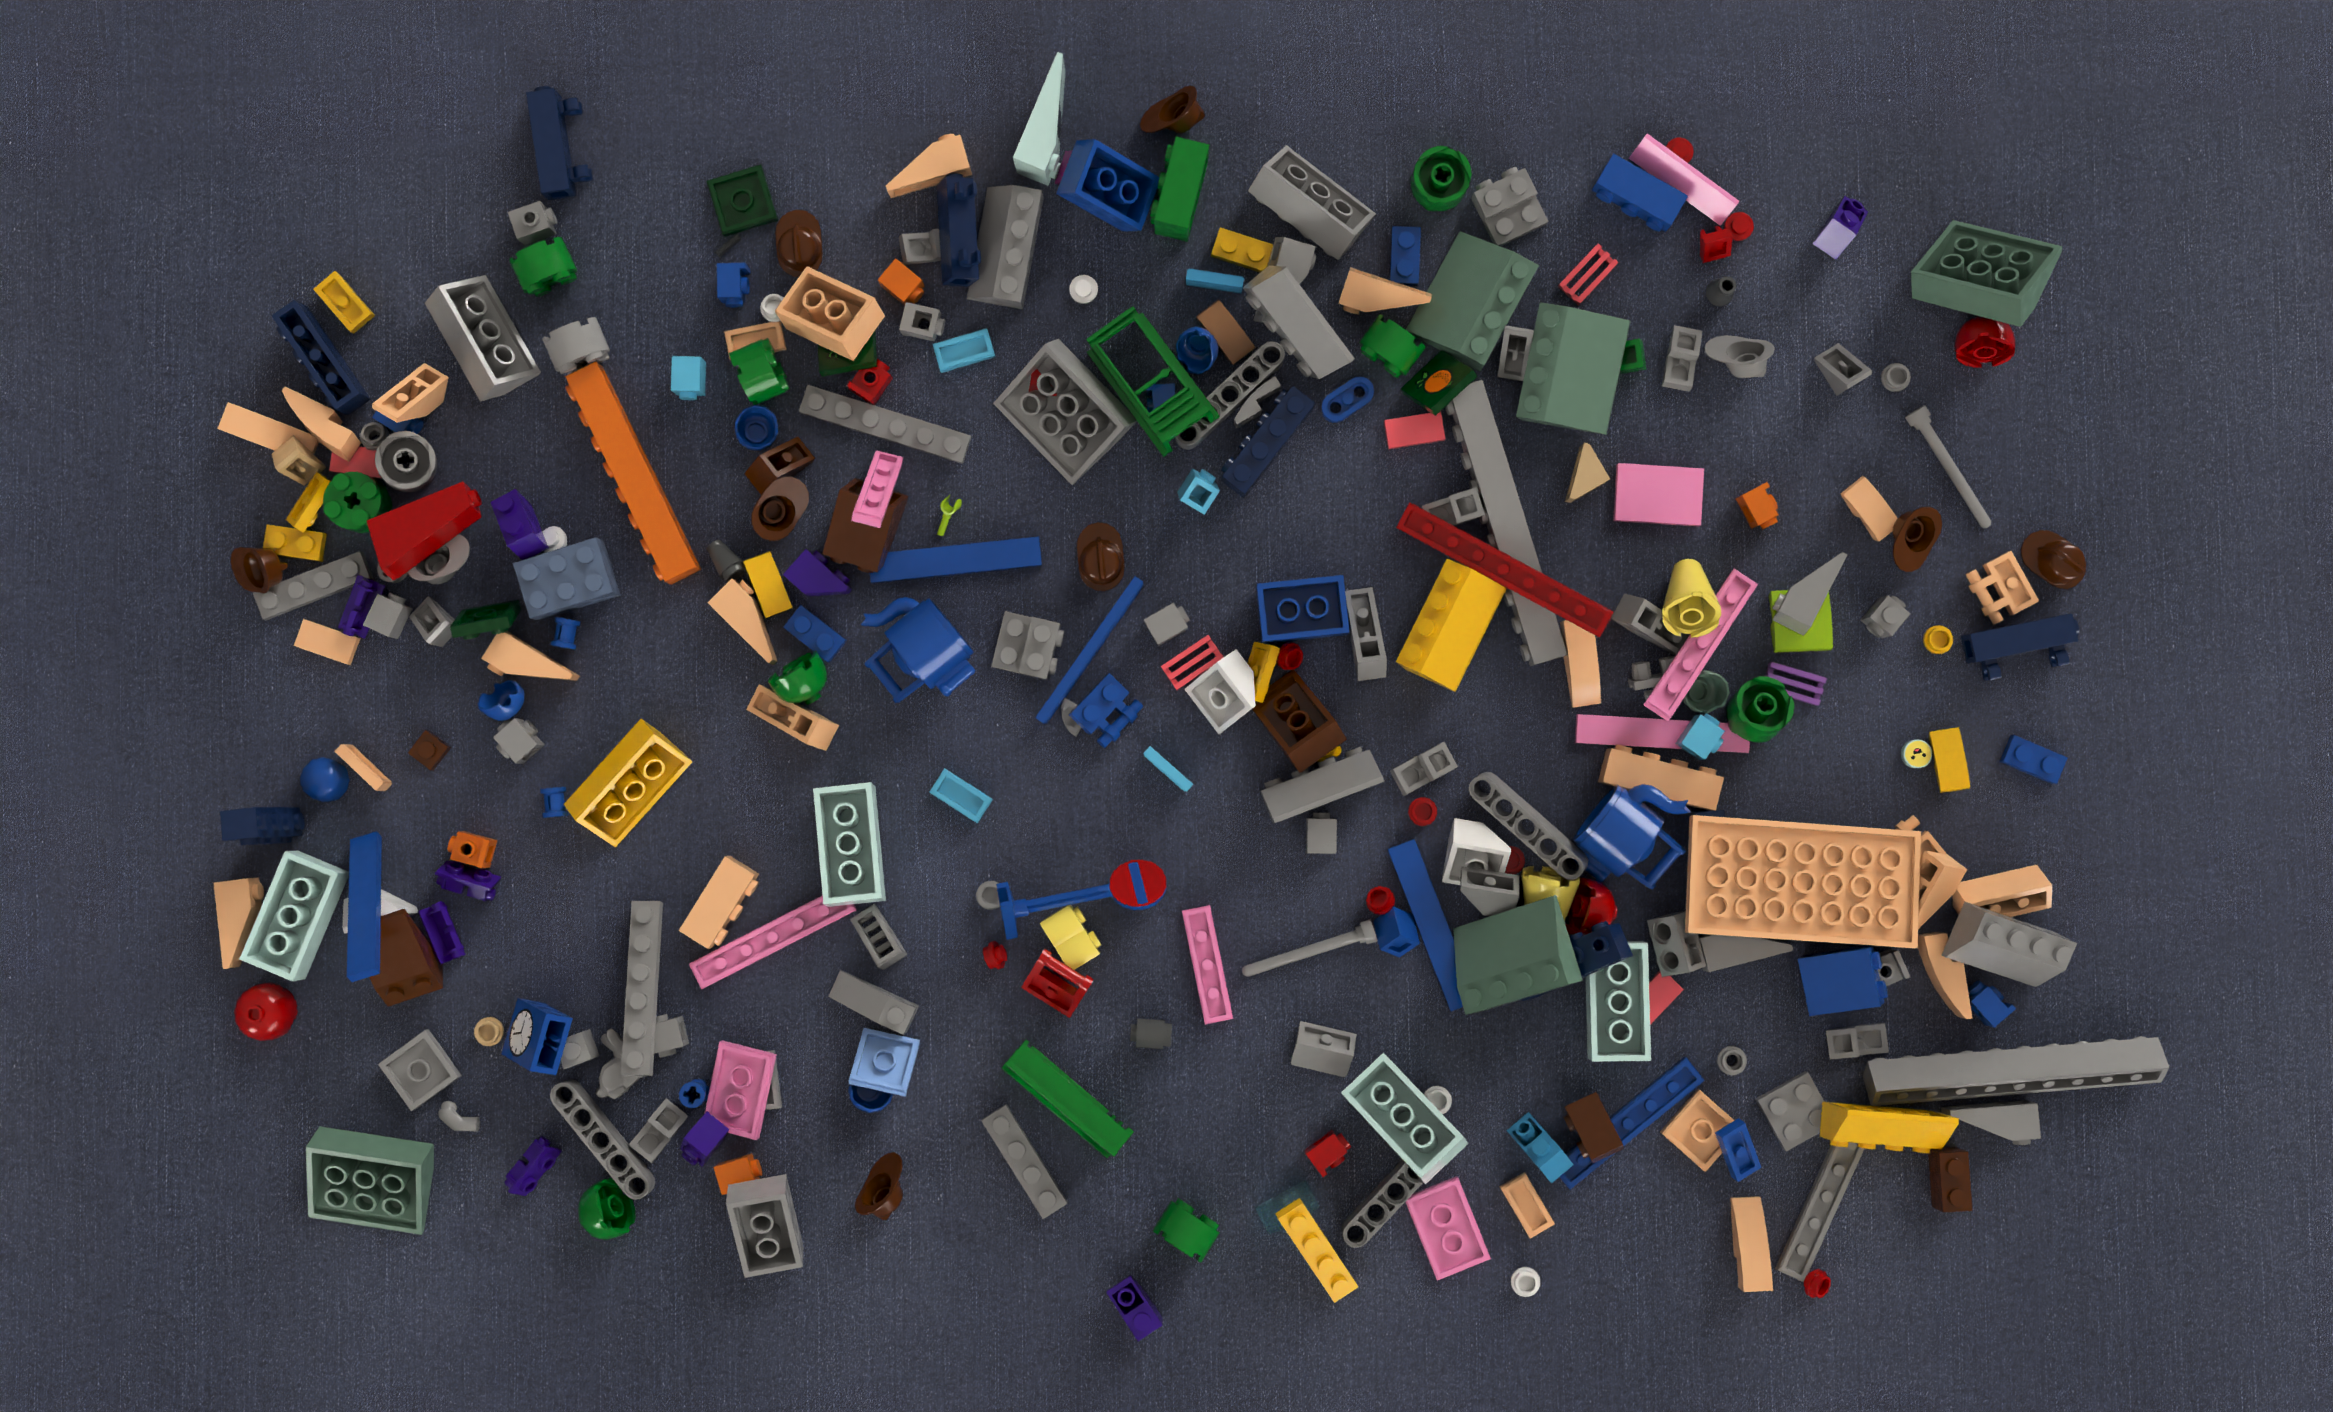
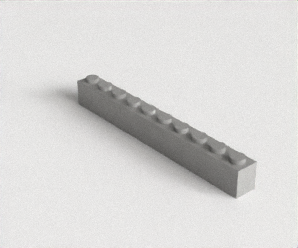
M1483 380L1472 382L1445 406L1448 415H1453L1455 426H1452L1453 435L1456 442H1461L1464 453L1460 454L1464 469L1470 470L1472 480L1469 481L1470 489L1477 487L1485 513L1479 519L1482 525H1487L1489 535H1486L1487 544L1542 572ZM1506 587L1503 596L1507 607L1512 606L1515 617L1511 618L1515 633H1520L1523 645H1520V652L1524 662L1529 661V665L1534 666L1568 655L1555 613Z
M2139 1036L2129 1040L2107 1039L2103 1042L2088 1043L2087 1041H2080L2068 1045L2053 1043L2044 1047L2032 1048L2030 1046H2021L2016 1049L2007 1050L1993 1048L1983 1052L1962 1051L1958 1054L1946 1055L1934 1053L1930 1056L1921 1057L1907 1055L1897 1059L1875 1058L1867 1061L1863 1079L1871 1106L2162 1083L2170 1067L2159 1038Z

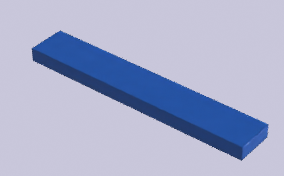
M1038 536L888 552L883 567L878 572L870 573V581L874 584L1042 566L1040 538Z
M1134 576L1035 717L1040 722L1047 724L1064 698L1069 694L1144 587L1142 580Z
M378 831L350 839L347 978L351 982L380 974L382 837Z
M1412 839L1388 848L1387 851L1450 1011L1462 1008L1463 1005L1457 988L1454 939L1416 841Z
M1687 1057L1679 1060L1609 1117L1623 1146L1705 1081ZM1576 1144L1565 1153L1574 1165L1563 1173L1560 1179L1571 1190L1612 1155L1592 1163L1590 1157L1583 1158Z

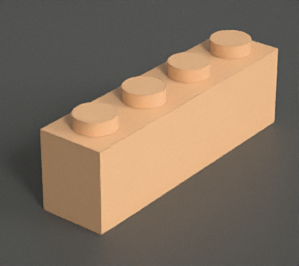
M1617 744L1615 749H1606L1598 780L1599 783L1610 786L1619 785L1627 790L1642 784L1652 785L1672 801L1688 800L1686 804L1688 806L1707 811H1716L1724 777L1716 775L1717 770L1703 766L1699 767V771L1688 768V762L1672 759L1671 763L1660 761V755L1643 752V756L1632 754L1633 748Z

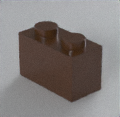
M1597 1092L1565 1106L1568 1114L1563 1116L1570 1132L1577 1131L1581 1141L1576 1144L1584 1159L1590 1157L1592 1163H1595L1624 1149L1623 1143Z
M1958 1147L1931 1149L1928 1156L1932 1207L1943 1213L1972 1211L1969 1152Z

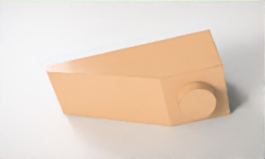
M946 134L939 137L938 141L929 145L886 185L890 198L935 186L948 174L958 173L962 174L963 177L972 175L961 135Z
M1350 267L1338 304L1344 305L1343 310L1359 315L1360 311L1372 312L1430 303L1432 294Z
M423 363L372 403V408L396 423L425 417L444 402L449 377Z
M732 578L708 604L769 664L774 665L777 662V658L758 601L752 596L755 591L743 579L738 582Z
M508 631L496 634L481 658L489 663L487 666L489 670L500 676H503L505 673L516 676L577 681L580 677Z
M760 684L746 709L805 744L827 751L839 727L838 724L800 704L783 701L773 690Z
M1924 851L1920 859L1918 929L1955 893L1967 871L1964 866L1948 854Z
M259 877L214 882L223 969L240 967L242 960H239L264 899V887L260 883Z

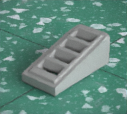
M876 904L869 906L850 919L878 968L885 970L907 955ZM875 916V922L865 928L862 926L863 923ZM879 927L882 928V931L875 934L871 938L869 937L868 934H870ZM887 937L888 941L876 948L875 944ZM893 947V951L882 957V953Z

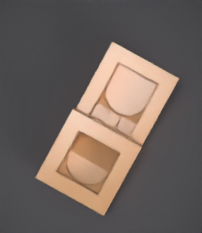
M1860 477L1840 493L1852 514L1861 519L1873 540L1880 542L1893 531V526L1898 518L1866 477Z

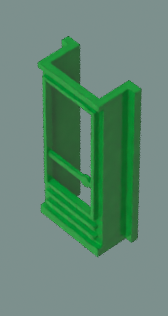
M1133 306L1086 339L1091 348L1087 351V354L1163 457L1173 451L1169 441L1205 416L1211 424L1220 417L1143 313L1138 314ZM1133 321L1168 366L1167 369H1162L1159 375L1135 392L1100 347L1101 344ZM1172 372L1184 388L1149 413L1137 396L1163 377H1168L1169 373Z
M1025 1040L1001 1069L1106 1159L1110 1155L1114 1157L1134 1131L1129 1127H1121L1122 1121H1114L1115 1115H1107L1108 1109L1034 1046L1029 1048L1027 1046L1029 1041Z

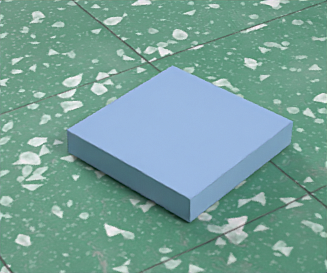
M863 1028L849 1077V1084L906 1097L920 1040Z

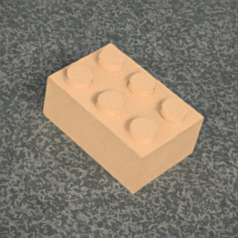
M808 266L775 310V313L787 330L854 361L885 317L875 297Z

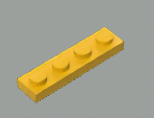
M1300 1198L1275 1213L1279 1222L1334 1303L1358 1288L1356 1281Z

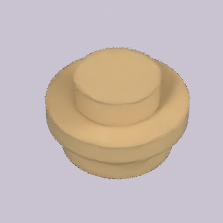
M486 1017L476 1024L474 1035L481 1045L493 1046L502 1040L504 1027L498 1019Z

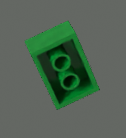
M1177 136L1174 145L1168 144L1165 155V169H1167V173L1161 172L1157 188L1159 189L1158 197H1160V200L1154 199L1150 217H1152L1151 224L1155 225V234L1188 242L1209 161V144Z

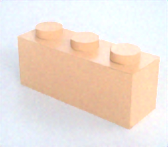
M725 856L679 931L707 949L713 948L715 944L720 946L728 934L725 928L730 920L736 921L744 908L740 905L746 895L750 897L759 884L756 881L759 873L735 858Z
M2038 865L2028 866L1960 882L1953 894L1952 906L1958 915L1965 901L2009 917L2052 908V884Z

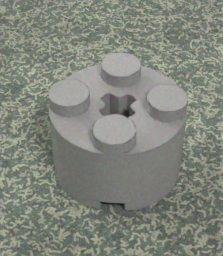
M596 317L587 318L589 324L582 326L579 321L572 322L550 332V338L545 336L542 338L557 372L569 375L583 368L582 365L595 361L602 363L610 359L608 355L610 348Z
M398 431L390 434L381 442L375 453V465L381 478L390 487L401 492H415L425 488L432 482L437 471V457L432 446L425 438L411 431ZM406 455H409L410 459L414 460V463H411L409 468H404L402 464H399V461H403Z

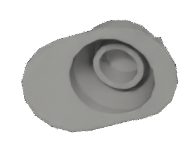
M1725 335L1710 339L1705 344L1704 350L1707 356L1713 360L1725 363L1733 376L1750 378L1765 376L1767 359L1774 354L1775 347L1766 340Z
M458 534L407 573L412 579L426 581L431 584L448 582L469 557L470 546L468 540Z

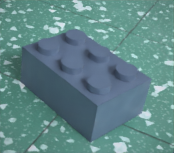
M597 537L513 563L530 619L541 621L620 596L605 543Z

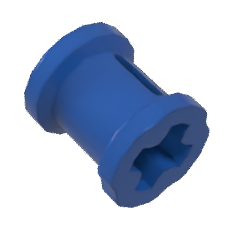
M555 617L554 622L557 623L556 631L550 646L576 650V645L574 644L575 635L581 621Z
M566 787L540 789V794L544 796L545 808L542 818L569 816L564 806Z
M694 1079L681 1087L679 1099L685 1107L696 1108L707 1101L710 1087L706 1081ZM696 1087V1092L700 1093V1097L694 1100V1095L690 1094L689 1091Z

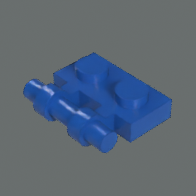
M1108 673L1068 715L1088 735L1098 728L1103 734L1097 739V742L1103 748H1106L1111 741L1115 742L1121 736L1120 732L1128 723H1133L1138 718L1137 713L1143 708V705L1135 699L1127 706L1123 700L1129 692ZM1115 709L1120 716L1110 725L1105 719Z

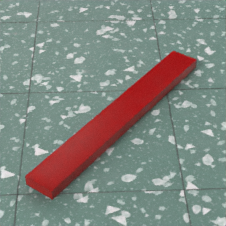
M1409 502L1396 526L1397 529L1599 638L1614 614V611L1411 502Z

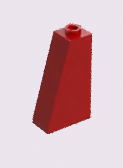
M462 481L366 520L381 570L392 580L400 578L480 519L482 515L479 506L482 505V500L477 490H472Z

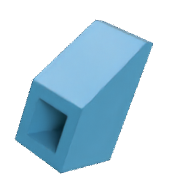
M1529 1112L1506 1130L1551 1184L1574 1165Z

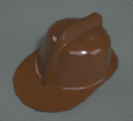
M1191 85L1185 86L1175 94L1152 105L1141 118V130L1146 133H1155L1167 128L1178 134L1190 130L1205 117L1203 109L1196 100V88Z
M804 210L787 212L776 225V250L780 266L793 277H799L807 266L817 271L822 263L823 255L819 222L811 213Z
M787 476L773 480L766 487L761 497L756 501L751 514L752 526L761 538L775 541L789 535L809 503V492L806 485L797 478Z
M1930 506L1920 507L1914 511L1902 514L1896 520L1893 526V558L1900 570L1913 572L1920 568L1926 560L1942 529V518L1936 509Z
M1097 522L1088 525L1082 530L1077 541L1078 565L1081 579L1088 587L1097 591L1113 589L1124 576V554L1120 534L1107 523Z
M2039 530L2031 533L2022 544L2021 557L2025 566L2050 585L2058 589H2069L2076 586L2083 579L2086 572V561L2083 552L2079 547L2073 545L2060 535L2049 530Z
M238 547L231 554V568L236 580L244 589L251 592L267 593L269 588L281 582L283 570L288 568V563L280 561L274 550L270 548Z
M895 1152L887 1153L874 1164L856 1199L855 1209L860 1215L872 1213L881 1220H887L891 1213L900 1205L903 1199V1191L898 1181L902 1172V1159L900 1155Z

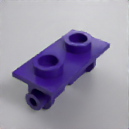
M357 575L338 626L339 629L343 630V634L348 636H354L355 634L366 638L369 628L363 626V623L377 594L382 595L386 585Z
M446 861L435 872V875H438L436 884L441 885V889L462 894L464 886H468L467 896L485 902L494 899L496 890L492 888L501 880V876L494 875L488 870L470 868L458 861Z
M442 901L418 911L439 965L466 955L464 945L461 944L448 913V907Z
M543 1136L539 1140L535 1139L523 1154L529 1163L526 1165L523 1160H518L509 1173L506 1174L507 1179L504 1183L510 1188L508 1192L526 1196L533 1191L542 1175L555 1164L556 1158L562 1150L549 1147L550 1141Z

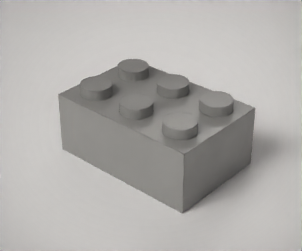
M783 1174L729 1184L726 1206L744 1278L803 1267L804 1246L787 1175Z

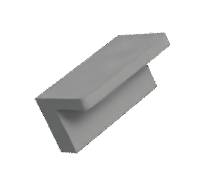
M1300 1021L1291 1065L1347 1077L1354 1057L1357 1034Z

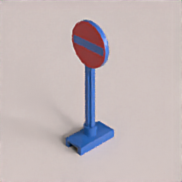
M1130 860L1121 864L1113 871L1109 884L1031 900L1020 899L1014 901L1008 882L996 884L1006 940L1018 938L1017 918L1028 916L1032 912L1107 897H1113L1114 901L1122 907L1131 910H1144L1155 906L1162 900L1167 890L1166 876L1163 870L1155 863L1147 860Z

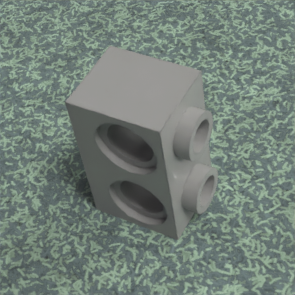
M1686 911L1665 914L1647 920L1649 935L1653 942L1657 964L1662 977L1690 973L1706 967L1698 934L1685 933Z

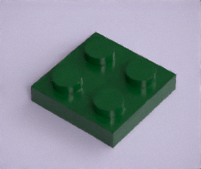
M519 600L461 610L450 626L452 637L462 636L463 639H472L480 636V633L491 631L492 634H500L508 631L521 611Z

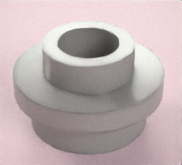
M371 422L362 428L360 441L365 448L377 450L381 442L390 433L383 424ZM380 435L379 438L371 440L373 436Z
M1727 1046L1718 1053L1717 1064L1719 1069L1725 1074L1737 1075L1745 1069L1747 1058L1740 1048ZM1730 1055H1734L1736 1058L1733 1065L1727 1064V1057Z

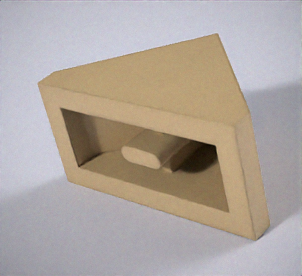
M294 435L272 453L276 470L304 486L311 481L316 471L320 473L326 468Z
M1584 442L1579 447L1565 502L1572 503L1610 480L1596 453L1588 443Z

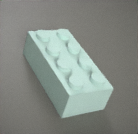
M872 782L813 788L823 904L827 907L886 901L876 787Z
M298 850L285 851L239 960L290 981L306 979L349 877V871Z
M1627 941L1633 954L1632 957L1585 977L1588 1059L1592 1062L1651 1061L1647 942Z
M1384 1053L1341 1092L1346 1100L1425 1184L1468 1145L1464 1136Z

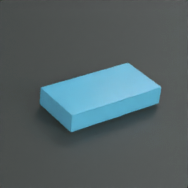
M987 328L932 344L941 373L996 357Z
M1151 746L1143 753L1145 758L1184 792H1187L1192 787L1193 783Z
M944 768L929 793L976 823H979L993 801L991 797Z

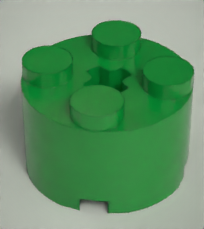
M1436 146L1428 149L1418 159L1411 176V190L1414 198L1427 211H1446L1454 208L1462 201L1469 187L1472 175L1471 166L1464 154L1447 146ZM1439 175L1441 179L1446 178L1445 183H1442L1440 180L1437 181L1435 179L1436 176Z
M562 237L553 238L554 244L547 245L546 241L543 240L515 253L517 259L512 257L509 259L524 293L529 295L535 294L536 297L551 292V285L558 282L561 285H566L577 280L575 274L577 268Z
M1379 314L1360 340L1359 344L1362 346L1360 350L1371 361L1375 362L1378 358L1384 362V370L1398 379L1401 374L1407 375L1426 346L1421 342L1417 347L1415 345L1416 342H1414L1416 337L1390 319L1384 323V316Z
M769 338L760 339L729 353L733 367L737 365L739 367L737 369L739 374L737 377L753 405H758L779 396L790 389L786 380L785 370L781 362L777 363L774 356L775 351Z
M346 472L335 475L328 484L323 497L325 515L336 525L357 533L370 532L366 520L392 510L391 496H389L383 483L359 472ZM357 500H361L359 505H355Z
M1759 676L1744 683L1731 697L1727 706L1728 727L1732 733L1751 742H1767L1775 737L1791 720L1794 713V700L1784 689L1785 686L1780 681L1767 676Z
M1180 1198L1176 1202L1171 1200L1152 1231L1158 1235L1162 1230L1163 1234L1161 1236L1164 1237V1240L1190 1257L1197 1253L1195 1258L1201 1263L1220 1234L1217 1230L1219 1225L1204 1214L1200 1218L1192 1214L1195 1209Z

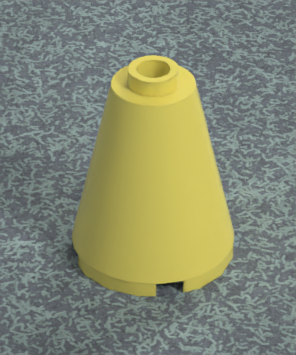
M1683 559L1677 562L1672 570L1662 609L1663 624L1668 631L1680 637L1681 633L1691 634V638L1709 634L1719 624L1721 606L1701 564L1693 559Z
M1534 866L1523 868L1521 876L1524 905L1556 895L1565 921L1579 887L1580 877L1574 880H1567L1551 867L1542 866V871L1533 872Z

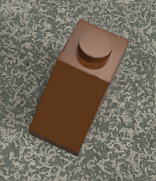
M797 436L760 454L744 474L762 495L766 487L773 480L780 477H794L816 458Z

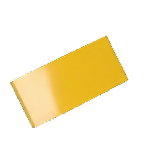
M770 551L743 561L765 618L792 608Z
M1959 727L1929 732V740L1935 761L1934 769L1940 793L1970 789L1967 762Z

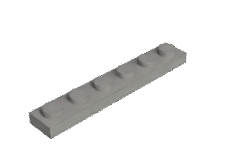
M807 385L799 409L801 414L961 464L964 463L972 438L968 434L811 385Z
M632 901L621 1061L622 1076H653L663 903L661 901Z

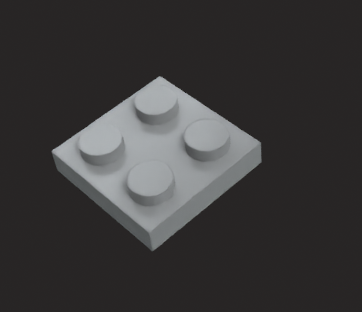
M429 1029L421 1032L378 1064L411 1111L416 1110L462 1076Z
M1802 1072L1755 1099L1784 1151H1788L1820 1133L1822 1102L1825 1101L1808 1072Z

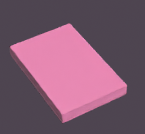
M1616 464L1613 521L1701 526L1704 468Z
M722 1040L718 1045L705 1112L708 1111L729 1129L728 1133L757 1140L760 1138L777 1054Z
M1458 1176L1413 1193L1405 1202L1437 1281L1491 1259Z

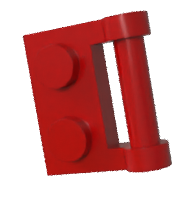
M1044 949L1021 988L1070 1018L1094 979L1088 975L1086 977L1051 956L1052 952ZM1046 966L1050 968L1054 972L1058 973L1062 977L1077 985L1079 988H1075L1074 986L1070 985L1069 983L1062 980L1061 978L1054 975L1053 973H1051L1043 967Z

